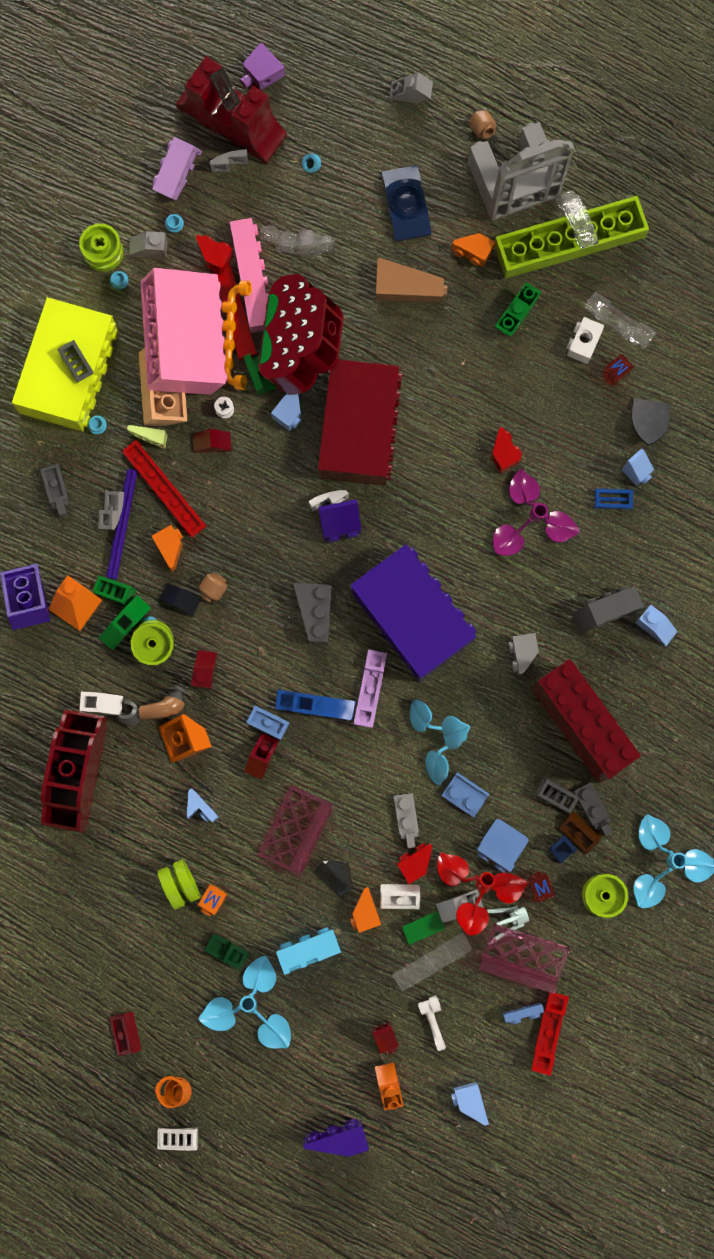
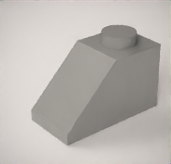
M146 231L131 237L129 256L166 259L168 244L166 233Z

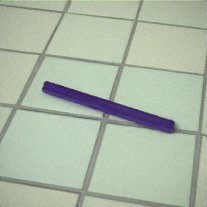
M127 469L123 486V507L115 528L106 577L112 580H116L118 576L137 472L133 469Z

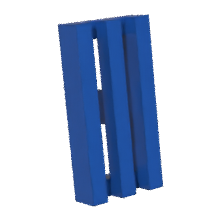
M594 490V509H633V490ZM599 494L629 495V498L599 497ZM599 501L629 502V504H606L599 503Z

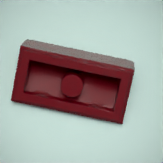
M131 1011L109 1017L118 1057L141 1051L142 1048L134 1013Z

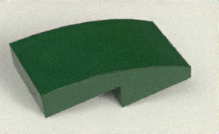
M215 933L211 934L204 948L205 952L239 970L249 954L245 949Z

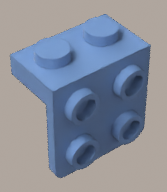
M496 819L476 851L479 852L478 856L488 862L490 859L496 863L494 867L501 872H511L515 866V861L527 845L528 838L502 820Z

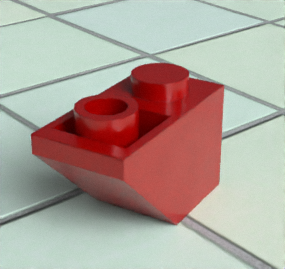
M197 234V244L207 268L225 274L233 256L230 245L224 242H215L207 235L200 236Z
M500 427L491 456L500 474L519 464L522 459L519 447L513 445L511 434L508 430L505 431L503 427Z
M424 842L415 848L416 852L409 855V853H406L398 858L400 862L397 863V866L408 884L426 874L432 851L431 844L426 845Z

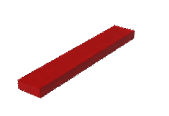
M230 263L225 274L213 270V273L218 275V281L220 282L219 293L222 303L228 301V294L231 288L236 286ZM237 293L235 297L237 310L234 313L236 329L233 332V340L240 361L244 360L243 356L250 354L251 357L257 356L241 298L239 293Z
M137 440L122 450L124 456L191 538L207 527Z

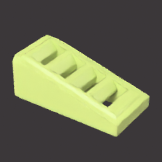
M128 426L127 430L131 435L165 449L167 441L165 430Z

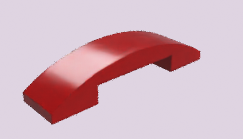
M549 991L537 1035L531 1071L551 1076L555 1060V1050L569 996Z

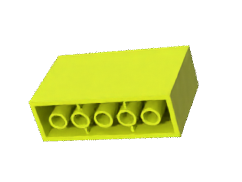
M47 297L12 400V404L19 414L84 432L85 427H88L90 411L94 409L96 404V392H99L102 382L100 380L102 374L105 375L107 371V359L111 357L113 352V340L117 339L119 333L111 315ZM72 340L76 342L94 374L77 383L57 351L58 348ZM73 348L64 354L68 356L71 353L75 352V350ZM76 355L72 357L71 359H69V362H73L74 360L78 359L79 356ZM81 361L72 367L76 369L83 365V362ZM84 368L77 372V375L79 376L88 370Z

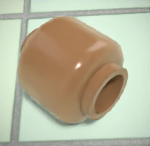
M481 110L472 115L469 126L476 137L487 139L494 134L496 122L488 111Z
M215 572L207 574L199 586V590L202 593L201 597L209 602L220 600L227 589L226 579Z

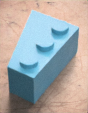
M326 927L318 930V935L310 937L308 934L298 938V943L292 944L289 941L280 945L281 949L277 950L276 953L284 975L341 953L333 929L329 930Z

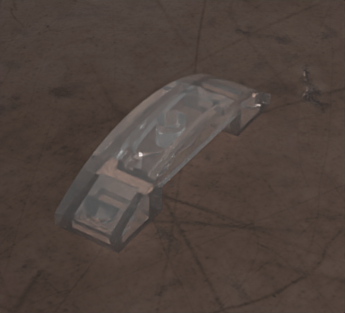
M573 190L554 195L560 210H564L574 230V237L580 249L599 244L591 218L579 196Z
M595 291L584 307L601 323L621 337L646 348L657 332L642 322L640 324L610 305L611 301Z

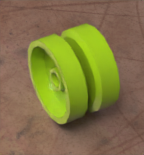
M94 224L83 231L79 247L90 268L98 272H108L115 269L121 263L124 252L118 233L106 224Z
M147 620L140 623L135 628L131 638V650L134 657L146 665H158L165 662L171 655L174 646V636L171 629L164 622L158 620ZM150 640H154L156 645H149L148 643Z
M183 859L173 863L175 876L168 867L157 871L162 889L174 910L185 906L184 895L190 902L201 898L196 882Z
M610 874L594 875L583 885L581 892L582 903L586 910L595 916L603 918L615 917L627 906L628 890L624 882L617 876ZM604 892H607V893H608V894L606 895V897H607L606 900L603 899V897H602V894H603Z

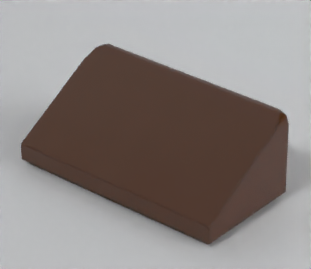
M574 811L558 827L561 832L586 854L602 838L598 832Z

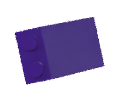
M357 499L318 507L324 541L333 543L339 541V538L342 537L352 539L361 534Z
M38 564L0 572L7 617L13 630L51 621Z

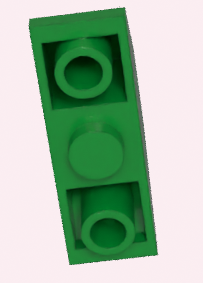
M526 282L495 325V328L511 337L523 324L542 292Z
M137 595L99 636V639L114 650L151 607Z

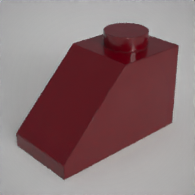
M198 650L191 682L193 688L212 690L217 652Z
M261 733L249 756L244 772L262 779L280 740Z
M390 1022L372 1029L373 1037L381 1054L385 1052L386 1055L397 1051L396 1048L399 1047Z

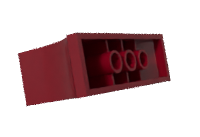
M207 56L185 84L186 90L176 102L177 108L243 150L247 149L248 153L265 164L269 162L287 136V132L280 126L271 111L269 95L255 86H252L246 95L241 94L228 83L223 67Z

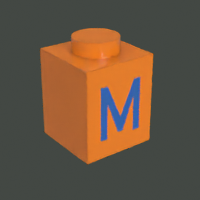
M210 884L198 904L201 907L200 911L208 916L211 914L216 915L228 894Z

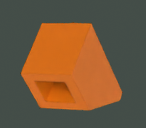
M478 233L455 239L451 250L457 256L469 259L472 264L484 267L494 250L496 242Z
M394 1062L376 1066L375 1071L384 1111L404 1106Z

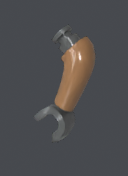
M173 686V692L166 696L164 700L142 705L140 708L134 702L125 700V706L133 710L129 715H120L117 719L126 726H134L139 723L140 719H158L177 715L184 708L185 703L183 702L182 695H185L186 691L180 687Z

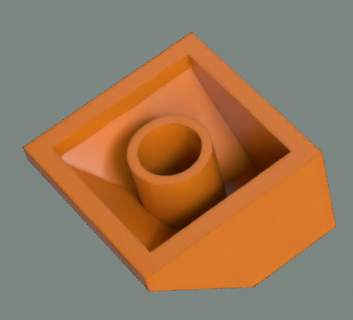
M67 575L57 589L49 610L81 631L102 600Z
M185 714L159 727L171 763L212 747L205 728Z

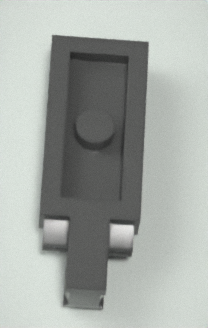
M54 464L41 468L40 471L50 505H52L53 509L57 508L61 518L68 516L66 505H70L60 465Z
M590 782L573 791L574 794L580 797L578 801L590 824L595 829L600 828L604 836L612 833L608 824L611 822L610 816L593 784Z

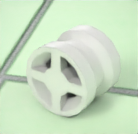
M220 397L216 400L214 407L218 417L222 419L230 418L234 413L232 401L228 397Z

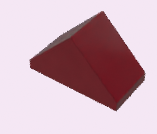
M212 428L194 433L193 452H231V433Z

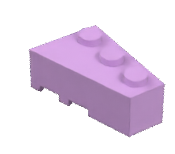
M174 137L168 143L167 155L160 162L159 167L161 169L159 174L153 179L152 189L177 200L187 182L185 178L188 171H192L195 166L192 163L196 155L200 156L202 151Z

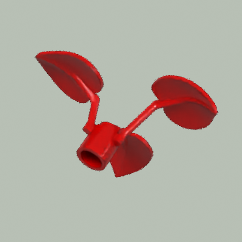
M442 852L438 857L437 870L439 877L448 886L455 887L460 881L463 883L476 881V888L480 894L475 904L463 903L456 912L459 926L469 936L479 934L488 924V911L483 907H478L484 893L489 892L491 889L496 891L498 900L506 904H512L521 897L528 885L526 880L510 873H498L494 876L489 872H484L481 876L476 875L475 877L464 879L469 874V865L464 859Z

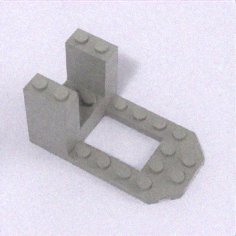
M540 122L535 124L529 123L521 131L518 144L521 152L501 165V167H498L488 141L474 143L470 147L468 165L491 221L560 197L575 149L573 143L564 140L549 141L544 134Z

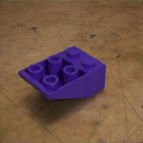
M356 1118L346 1121V1125L341 1127L337 1125L329 1126L322 1133L318 1131L308 1133L303 1142L304 1149L348 1157L368 1151L369 1145L362 1121H357Z

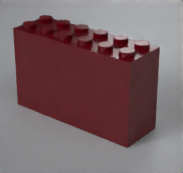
M338 359L333 368L330 369L318 465L320 479L386 486L387 480H391L392 464H389V462H393L394 446H391V444H395L396 428L393 425L397 426L398 409H395V407L399 408L400 391H397V389L401 390L402 373L399 372V366Z
M571 659L565 661L530 688L598 783L609 780L641 757L640 753Z

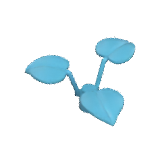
M415 699L410 708V722L413 728L418 732H424L427 727L429 729L442 730L446 746L439 749L437 753L429 751L425 760L426 771L435 784L441 785L449 771L448 761L441 753L448 748L452 750L457 749L462 742H465L470 726L454 716L446 717L442 727L431 725L432 713L429 707L421 700Z
M649 814L644 816L638 830L641 845L649 851L658 847L659 850L669 855L667 857L668 869L659 874L655 879L649 874L639 876L634 882L633 892L638 907L649 908L658 904L665 895L666 888L664 884L658 882L660 878L672 870L684 868V874L690 881L696 883L703 882L714 873V859L698 849L689 850L684 855L683 853H673V851L663 848L661 845L666 844L670 839L668 826L663 821Z
M263 956L253 961L243 975L244 986L248 989H253L250 996L243 997L240 1001V1006L232 1010V1003L228 999L223 997L215 998L208 1003L199 1020L212 1030L226 1031L231 1029L236 1023L234 1013H237L239 1010H243L245 1013L254 1012L265 1023L258 1029L259 1041L268 1048L286 1049L291 1041V1031L288 1022L278 1014L271 1015L267 1021L256 1010L257 1002L253 998L257 990L262 993L268 992L276 983L275 970L268 957Z

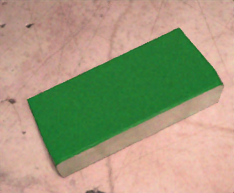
M438 911L401 926L409 945L445 929Z

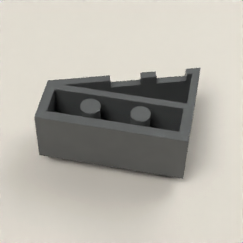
M627 586L617 589L615 594L608 592L601 595V599L597 601L596 598L586 601L584 607L572 614L580 635L642 609L644 605L636 587L627 588Z

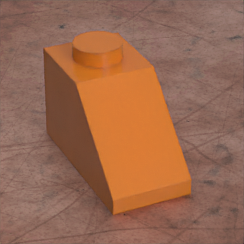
M170 525L152 535V538L170 570L173 572L176 569L183 546L180 540L183 536L178 528L174 530L173 526Z
M368 887L364 888L352 913L354 918L350 919L353 929H358L359 933L381 925Z

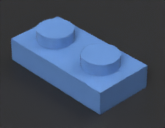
M254 706L246 722L279 740H282L290 724L257 706Z
M536 1003L504 1012L502 1015L506 1023L509 1022L510 1025L520 1023L521 1018L528 1017L530 1020L540 1017V1013H543L544 1009L541 1003Z

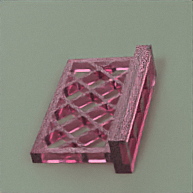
M291 785L258 856L301 876L335 805ZM293 791L300 793L303 801L292 804L291 796ZM312 800L320 802L318 809L310 813L307 802ZM304 804L307 814L297 817L294 807ZM291 809L294 819L284 822L283 812ZM308 817L311 823L309 828L301 830L298 820ZM296 822L299 832L288 835L285 825ZM283 826L286 836L276 840L274 831L276 828ZM300 834L302 843L300 846L293 848L290 838ZM287 839L290 850L280 853L277 843ZM274 844L277 855L271 857L265 855L264 852L267 846ZM291 852L294 860L291 866L283 863L281 856Z
M493 923L484 952L480 958L479 970L555 994L557 983L570 948ZM495 931L504 933L506 938L497 942L494 937ZM517 938L523 939L525 944L516 948L512 940ZM509 942L513 950L504 953L500 945ZM536 944L542 945L544 951L535 954L531 946ZM493 948H497L500 953L496 957L487 954ZM528 948L532 956L523 959L519 952ZM555 950L564 952L563 956L556 960L551 955V952ZM516 954L519 961L512 963L508 961L507 957ZM547 954L551 962L541 965L538 958ZM535 960L538 967L530 969L525 963ZM554 966L557 972L555 976L547 974L544 969Z

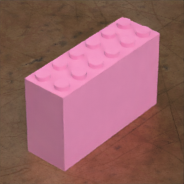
M153 268L141 280L147 390L211 395L226 384L227 374L224 369L226 357L223 354L224 336H222L223 319L220 313L222 302L219 299L220 282L218 281L217 274Z

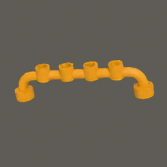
M249 280L240 281L239 285L231 288L228 294V301L222 303V311L227 313V319L223 320L222 331L226 332L223 345L226 357L224 364L227 374L226 382L234 386L236 390L246 389L247 378L245 375H236L234 378L231 376V369L234 366L232 350L235 347L233 332L236 329L234 313L237 310L235 297L237 293H240L241 296L251 295L252 284Z

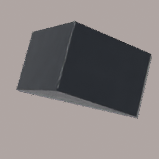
M169 583L166 584L158 599L192 617L201 602V599L185 589Z

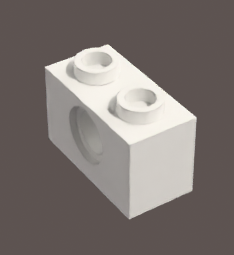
M586 317L583 318L581 323L577 322L573 331L577 334L574 339L570 338L566 349H569L567 356L588 364L604 325ZM580 337H585V338H587V339H588V342H587V343L581 342V341H580Z

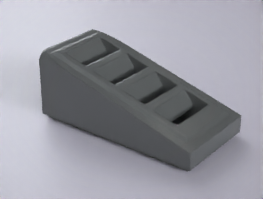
M74 340L57 349L77 383L94 374ZM73 348L75 350V352L71 353L68 356L64 354ZM76 355L79 356L78 359L74 360L71 363L69 362V359H71L72 357ZM81 361L83 362V365L76 369L72 367ZM84 368L88 370L79 376L77 375V372Z
M545 776L535 791L538 797L571 814L580 798ZM549 784L550 787H549V789L547 790L546 794H544L543 792H544L545 788L547 787V785ZM556 788L557 791H556V793L554 794L553 798H551L550 795L552 794L553 790ZM563 792L564 795L560 802H558L557 800L560 794ZM568 796L572 797L568 805L564 806Z

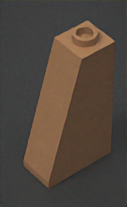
M377 258L376 300L442 303L443 296L447 297V285H444V278L389 260Z

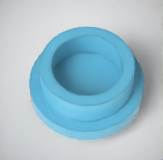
M171 214L166 218L165 226L168 231L177 233L182 230L184 221L181 216Z
M116 271L111 275L110 284L114 289L122 290L128 285L129 279L124 272Z
M101 416L91 417L88 429L93 434H102L107 428L105 419Z

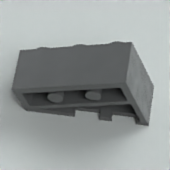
M293 583L309 644L328 645L332 586Z

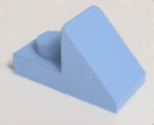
M191 788L188 791L187 819H190L200 809L202 812L199 814L206 822L210 820L214 823L219 816Z

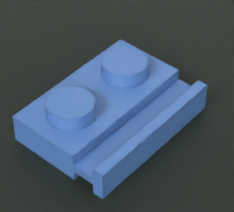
M457 772L441 796L474 818L489 796V793Z

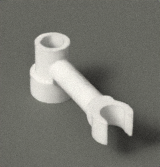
M437 995L429 997L427 1001L418 1003L421 1014H426L437 1050L441 1051L446 1046L434 1015L435 1012L441 1011Z

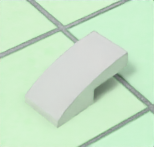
M347 490L328 492L308 501L312 511H315L327 502L330 504L341 503L349 498V493Z

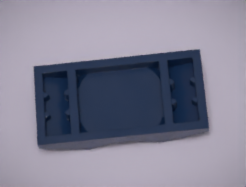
M418 166L382 171L381 175L395 242L431 236L429 214Z

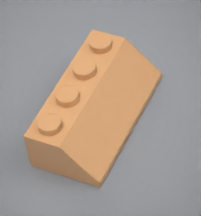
M144 347L139 352L144 425L166 426L187 422L185 393L147 390Z

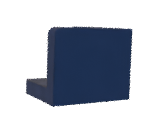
M565 835L561 836L547 848L559 863H562L572 853L577 851Z

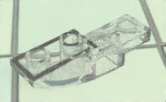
M262 225L260 230L261 239L275 243L276 251L294 255H316L335 250V239L329 235L321 236L315 234L314 231L309 229H300L298 236L291 231H280L272 225Z

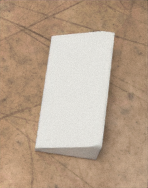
M381 884L380 909H419V885Z

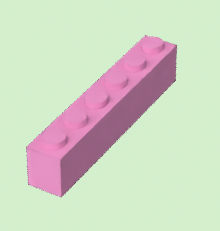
M252 218L231 221L230 226L241 281L249 280L252 284L251 295L244 296L250 332H261L264 330L266 304L268 301V294H266L265 290L268 287L267 276L263 277L262 270H265L264 260L259 259L258 254L262 253L260 241L256 242L255 238L256 235H259L257 224H253Z

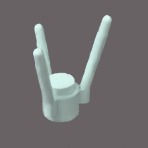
M517 905L508 908L487 909L488 913L512 912L509 913L510 918L497 922L496 926L510 922L514 925L488 941V944H492L514 930L524 927V923L529 922L525 907L518 908Z

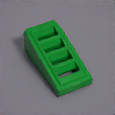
M98 575L92 593L127 606L133 600L136 589ZM104 582H107L106 585H105V588H104L103 592H100V591H101V588H102V586H103V583H104ZM111 584H112V585H113L112 590H111V592H110V595H108V592H109L110 587H111ZM121 587V588H120V591H119V593H118V596L115 597V596H116V593H117V591H118V588Z

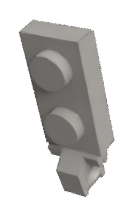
M413 793L393 796L399 835H401V839H406L407 849L415 848L414 837H419V829Z

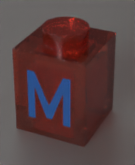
M620 354L604 368L602 372L603 377L607 383L615 387L632 372L634 366L623 354Z
M539 871L530 875L531 879H528L527 882L536 903L556 896L547 873L542 874Z

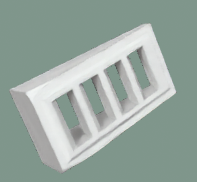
M158 1128V1149L197 1150L198 1128ZM164 1133H167V1144H163ZM172 1133L175 1134V1144H171ZM179 1134H183V1144H179ZM187 1134H191V1144H187Z

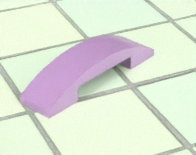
M368 650L354 725L373 728L387 653Z

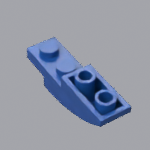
M278 690L275 709L353 720L356 701Z

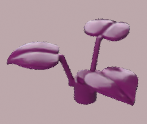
M520 469L512 478L509 486V495L516 504L525 502L526 505L532 506L529 511L530 518L517 531L511 525H502L495 530L493 549L496 554L502 556L514 555L522 549L524 538L519 533L532 521L539 522L544 518V522L548 524L545 528L546 535L554 542H565L580 533L576 523L567 514L561 511H553L548 517V508L545 504L531 503L539 497L540 487L537 481L523 469Z

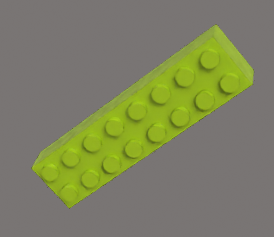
M637 195L497 236L495 238V250L504 278L507 279L644 239L649 231V227Z

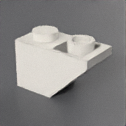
M81 692L79 711L89 714L122 715L123 696Z

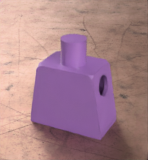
M261 42L244 61L243 72L245 75L240 79V83L246 89L254 83L258 89L262 90L285 76L284 66Z

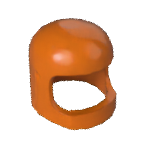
M168 1076L157 1083L155 1092L163 1106L176 1108L187 1104L192 1095V1088L186 1079ZM169 1080L164 1089V1096L160 1094L161 1086Z

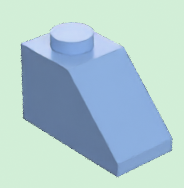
M286 394L271 412L272 419L288 431L296 428L301 422L298 394Z
M640 449L622 468V471L636 486L641 482L643 485L652 478L650 474L654 470L643 449Z
M652 605L635 622L665 647L678 632L668 618Z
M477 1082L454 1088L455 1094H451L454 1107L458 1106L461 1112L481 1124L489 1125Z

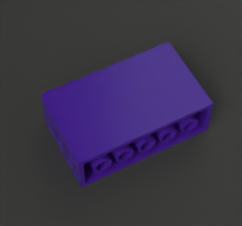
M405 544L350 585V592L418 682H420L474 642L477 637L475 634L477 631L471 623L467 624L463 619L465 617L463 612L453 606L451 596L447 592L443 593L437 578L430 576L428 566L424 562L420 563L412 546L409 548Z

